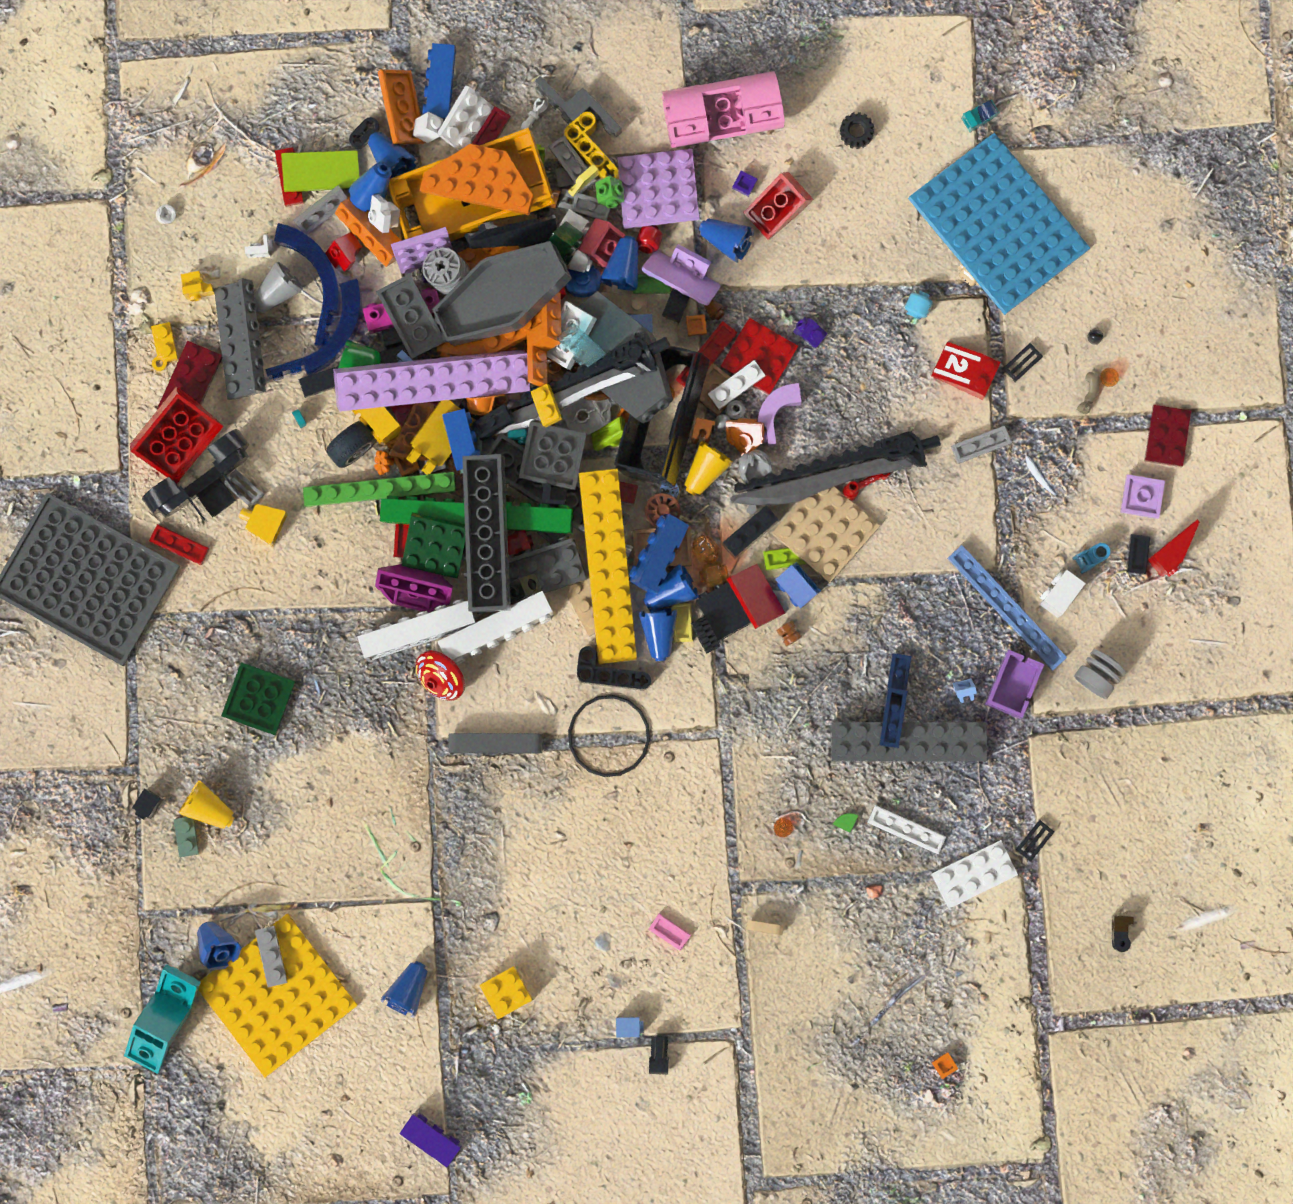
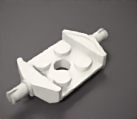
M582 398L560 411L562 420L556 422L555 427L587 433V436L611 422L610 408L617 403L611 398L601 401ZM579 412H587L588 418L585 421H580L577 418Z

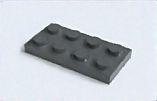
M410 274L376 291L412 360L445 343Z

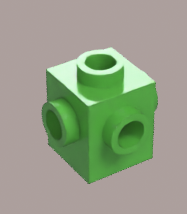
M608 176L595 183L596 197L599 204L607 208H615L618 204L625 201L621 180Z

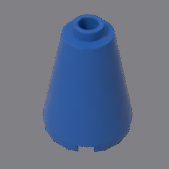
M375 132L369 137L368 145L376 163H385L390 167V179L415 169L416 164L414 162L417 161L416 158L399 144H393L392 139L383 132Z
M378 162L351 184L349 188L350 201L355 207L366 212L371 208L372 195L379 194L386 199L391 177L390 167L385 163Z
M710 218L706 221L703 220L699 227L702 237L736 263H738V259L742 260L752 243L749 241V238L754 236V229L752 227Z
M624 236V238H620L601 275L600 281L610 287L613 284L618 286V289L626 291L637 289L638 242L635 241L634 237Z
M679 564L667 574L665 580L659 582L658 586L661 587L659 593L646 592L643 600L648 609L657 610L699 598L696 587L693 589L692 582L694 581L684 566Z
M671 608L649 609L650 613H645L644 610L639 611L640 621L651 657L655 658V661H666L667 657L671 655L677 609H674L672 612Z
M418 961L410 963L380 999L383 1003L386 1000L388 1002L386 1006L403 1015H406L407 1012L411 1013V1017L415 1018L428 972L425 969L426 966Z

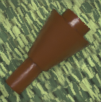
M713 299L709 305H704L712 321L720 320L725 315L726 307Z

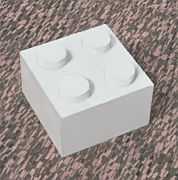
M1068 570L1063 573L1059 572L1051 582L1053 584L1052 588L1048 587L1040 596L1042 601L1039 605L1057 618L1063 615L1086 584Z

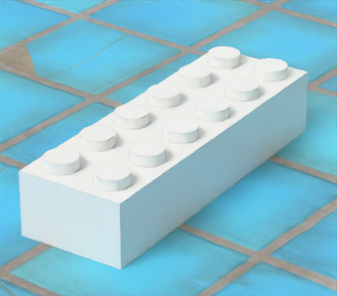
M543 591L510 606L511 611H499L439 640L438 643L443 654L452 659L458 666L464 663V659L469 656L472 658L482 654L481 650L487 647L490 650L499 646V642L504 639L509 641L516 638V633L520 631L526 633L534 629L533 625L539 622L542 625L551 621V616H554Z
M460 599L453 602V606L446 607V605L434 608L435 611L431 613L423 611L416 614V618L409 619V617L399 619L398 623L394 625L386 623L379 626V630L372 631V629L362 631L361 635L357 637L364 659L372 661L452 635L475 624L474 613L468 611V601Z

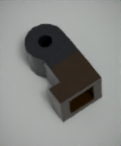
M1112 916V947L1116 951L1126 952L1131 946L1130 939L1128 938V924H1134L1133 916Z

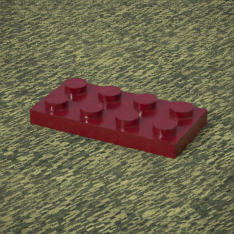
M187 340L157 410L176 386L202 405L222 360V355Z

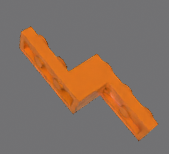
M559 292L542 308V323L527 332L528 382L539 387L547 384V351L562 343L561 293Z

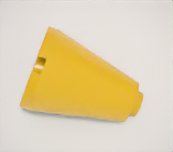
M701 441L684 484L687 487L686 491L694 496L696 494L701 495L733 463L729 457L716 448L708 447L709 444Z
M198 781L184 801L179 813L222 829L226 826L230 827L235 819L232 816L234 812L203 782Z

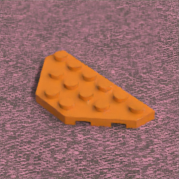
M474 144L465 146L424 172L419 190L425 194L526 215L530 214L534 199L533 194L506 151Z

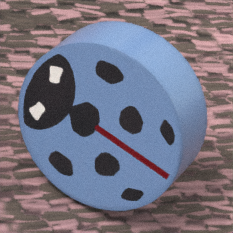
M677 484L675 487L661 485L660 493H667L677 498L679 488Z

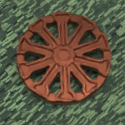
M658 493L652 496L646 503L645 516L648 522L656 528L657 525L654 521L661 515L671 514L678 519L680 518V504L670 494ZM660 496L664 497L663 503L660 500ZM656 499L658 505L653 503L652 500ZM667 499H672V501L667 504ZM673 504L677 506L676 508H670ZM649 506H652L655 509L649 510L648 508ZM670 512H677V516L673 515ZM649 514H656L652 518H650Z

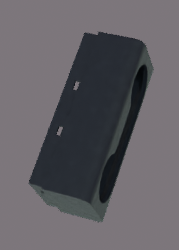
M670 346L660 352L665 372L677 365L688 366L690 370L681 401H679L669 434L670 441L661 473L646 470L641 462V453L650 421L642 423L631 414L627 424H625L614 465L616 466L615 469L617 468L625 476L675 487L710 360L702 353Z

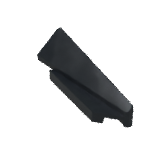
M531 212L529 215L522 214L483 223L478 226L479 231L466 233L464 236L471 249L541 244L547 242L553 232L557 230L556 216L551 215L538 219L536 213Z

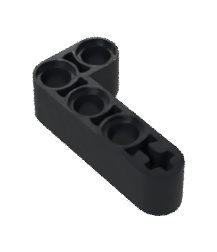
M590 646L583 647L579 652L577 678L581 683L641 691L647 690L651 686V677L645 672L596 666V652ZM589 650L593 653L591 660L583 659L582 655L585 651ZM587 669L591 672L589 679L584 680L580 677L582 670ZM602 672H608L610 679L602 682L599 679V675ZM621 674L628 675L629 681L626 684L619 683L618 677ZM632 675H636L635 679L637 680L644 676L648 683L640 686L639 682H634L635 685L632 686Z

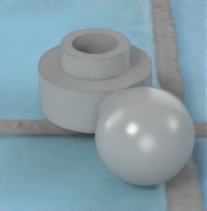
M738 400L729 402L725 410L726 414L716 417V427L724 430L726 429L727 420L742 418L745 414L744 404ZM733 407H738L739 412H734Z

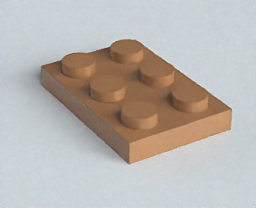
M688 527L680 547L674 549L675 558L667 567H676L679 564L682 566H692L690 527ZM656 529L633 530L635 566L639 561L638 556L648 544L647 539L649 535L655 532Z

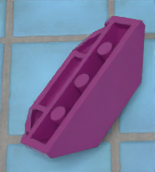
M402 564L378 568L375 587L392 604L419 611H427L428 613L435 611L434 608L449 605L453 586L441 575L405 567Z

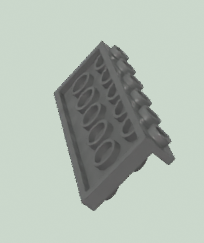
M241 278L236 283L214 288L227 400H235L266 392L254 285L252 280Z
M569 536L558 539V543L552 545L550 542L542 544L540 549L534 551L532 548L522 551V555L516 557L515 555H508L509 584L519 578L536 574L540 587L545 594L587 580L576 542L573 538L569 539ZM528 580V587L531 590L535 589L533 581ZM527 596V597H525V598H523V599H521V600H519V601H517V602H520V601H522V600H524V599H526V598H528V597H530V596ZM477 612V615H481L487 612Z

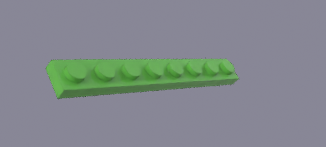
M454 472L303 487L305 507L387 499V496H398V498L456 492Z

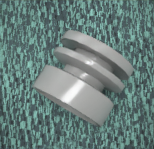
M444 247L430 252L425 258L422 267L426 280L444 295H447L470 272L468 264L456 252Z
M1093 649L1090 653L1093 658H1086L1091 668L1082 665L1074 677L1097 696L1108 699L1114 690L1109 681L1119 683L1121 680L1118 676L1124 677L1126 671L1111 656Z

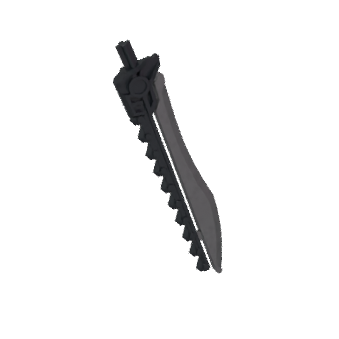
M638 336L612 349V351L609 350L604 359L595 357L591 361L592 364L590 366L581 364L577 368L576 373L567 371L563 375V379L553 378L549 385L559 411L599 390L634 377L643 376L645 370L649 373L657 371L654 355L670 347L667 337L648 344ZM616 367V368H619V369L624 370V371H619V370H616V369H613V368ZM524 392L521 395V400L510 399L507 402V407L514 423L495 434L508 433L509 430L527 429L530 421L542 423L531 393Z
M907 431L881 439V441L877 440L873 443V447L861 445L858 448V452L846 449L841 457L831 454L827 457V461L813 460L811 466L800 463L794 471L784 468L781 471V475L769 472L764 480L753 477L748 485L741 482L734 485L735 493L764 488L730 497V502L732 504L747 505L788 504L802 501L826 489L852 480L903 469L909 470L913 465L916 467H926L927 462L925 461L924 451L941 446L940 438L936 435L920 440L912 431ZM877 458H882V459H878V460H874V461H870V462H866V463H862V464H858V465H854V466H850V467H846V468H842V469H838V470H834V471H830V472H826V473H822V474H818V475H814V476H810V477H806V478H802V479H798V480H794V481H790V482H786V483L774 485V484H777V483H781V482H785V481H789V480H793V479H797V478H801V477H805V476H809V475H813V474H817V473H821V472H825V471H829V470H833V469H837V468H841V467H845V466H849V465H853V464H857V463H861V462H865V461H869V460H873V459H877Z

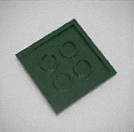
M412 512L402 566L458 579L466 541L465 524Z
M241 662L221 717L276 736L296 682Z

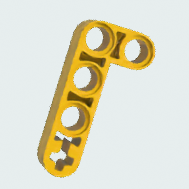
M591 112L582 113L565 128V138L589 166L595 165L594 161L597 159L603 160L600 165H595L601 180L608 177L606 168L611 175L614 174V178L619 179L617 167L589 138L597 128L595 116ZM587 120L592 121V124L589 126L583 125ZM573 132L578 133V136L575 138L569 137ZM584 146L591 147L588 151L581 150Z

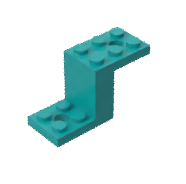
M166 964L162 969L155 993L133 1024L124 1057L158 1074L162 1069L168 1047L191 1013L201 982Z

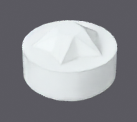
M167 204L160 206L156 211L157 220L163 224L173 222L176 218L175 209Z

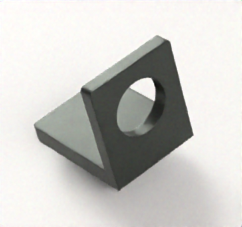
M536 574L519 578L509 584L510 604H514L527 596L542 591ZM528 580L533 581L535 585L534 590L528 587Z

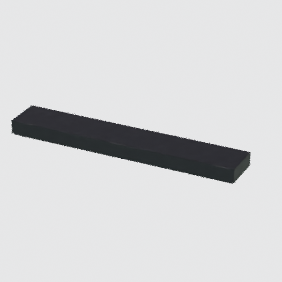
M404 344L379 352L381 364L397 363V354L402 350L410 357ZM339 366L300 378L299 382L304 397L307 398L334 389L333 369H339Z

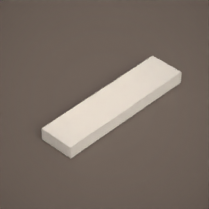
M877 805L874 806L867 822L936 854H939L946 838L942 834Z

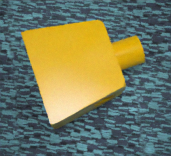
M259 504L255 505L253 511L243 507L239 514L240 519L247 521L245 529L274 547L288 516V513L284 510Z

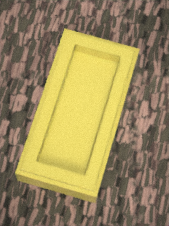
M691 603L672 605V611L677 609L673 637L674 643L693 642Z

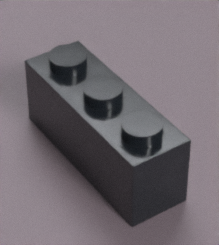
M766 505L728 537L722 545L736 559L776 525L779 519Z

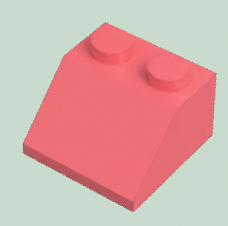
M595 218L578 250L590 256V260L605 268L620 238H624L626 235L610 222Z

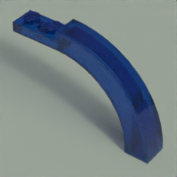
M278 223L274 238L275 244L294 250L304 256L315 267L321 279L323 304L314 345L316 348L324 349L325 344L328 345L330 333H327L328 328L333 324L334 315H331V313L339 314L340 288L337 275L327 255L313 239L296 228Z
M357 278L339 284L342 294V313L339 324L328 342L319 350L306 357L265 369L270 380H281L284 378V375L290 373L291 375H297L302 373L303 369H305L308 376L317 373L335 362L343 354V350L349 347L345 345L346 341L353 340L358 330L362 313V294Z

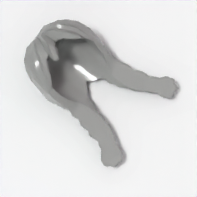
M752 450L743 454L740 458L739 471L744 483L750 484V480L753 477L764 480L769 472L772 473L771 460L763 451ZM749 505L747 513L750 515L755 514L756 505Z

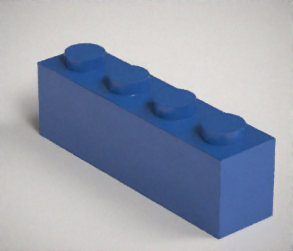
M432 43V49L428 50V60L431 62L430 67L426 69V79H429L428 86H425L424 90L427 104H423V114L430 112L442 118L444 122L451 111L456 47L450 44Z

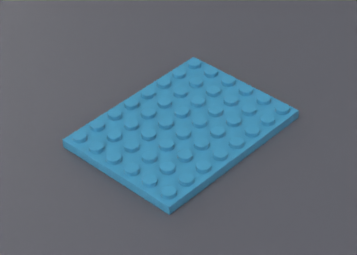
M995 133L908 198L1004 315L1090 249L1088 244Z

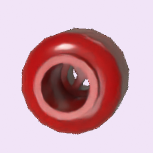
M656 225L641 227L636 239L639 250L647 254L657 251L663 239V233Z

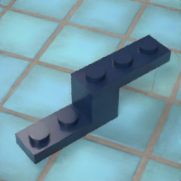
M892 653L879 746L899 748L912 656Z

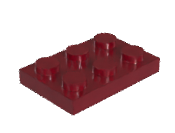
M1160 405L1152 406L1144 462L1183 467L1191 410Z

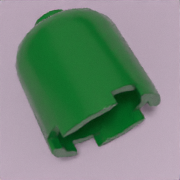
M347 340L345 345L349 347L343 350L339 368L381 364V356L374 348Z

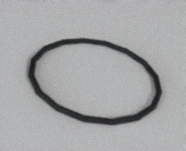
M616 695L597 696L585 702L573 715L568 729L569 748L576 762L588 772L602 777L621 776L635 769L646 756L650 743L649 724L642 710L630 700ZM614 698L628 703L639 712L646 726L647 741L642 755L633 766L618 773L604 774L590 769L579 760L572 744V729L576 717L587 705L597 700Z

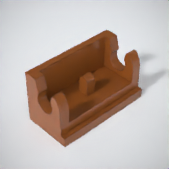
M696 417L691 444L697 445L700 435L702 438L705 435V442L708 444L711 432L715 428V421Z

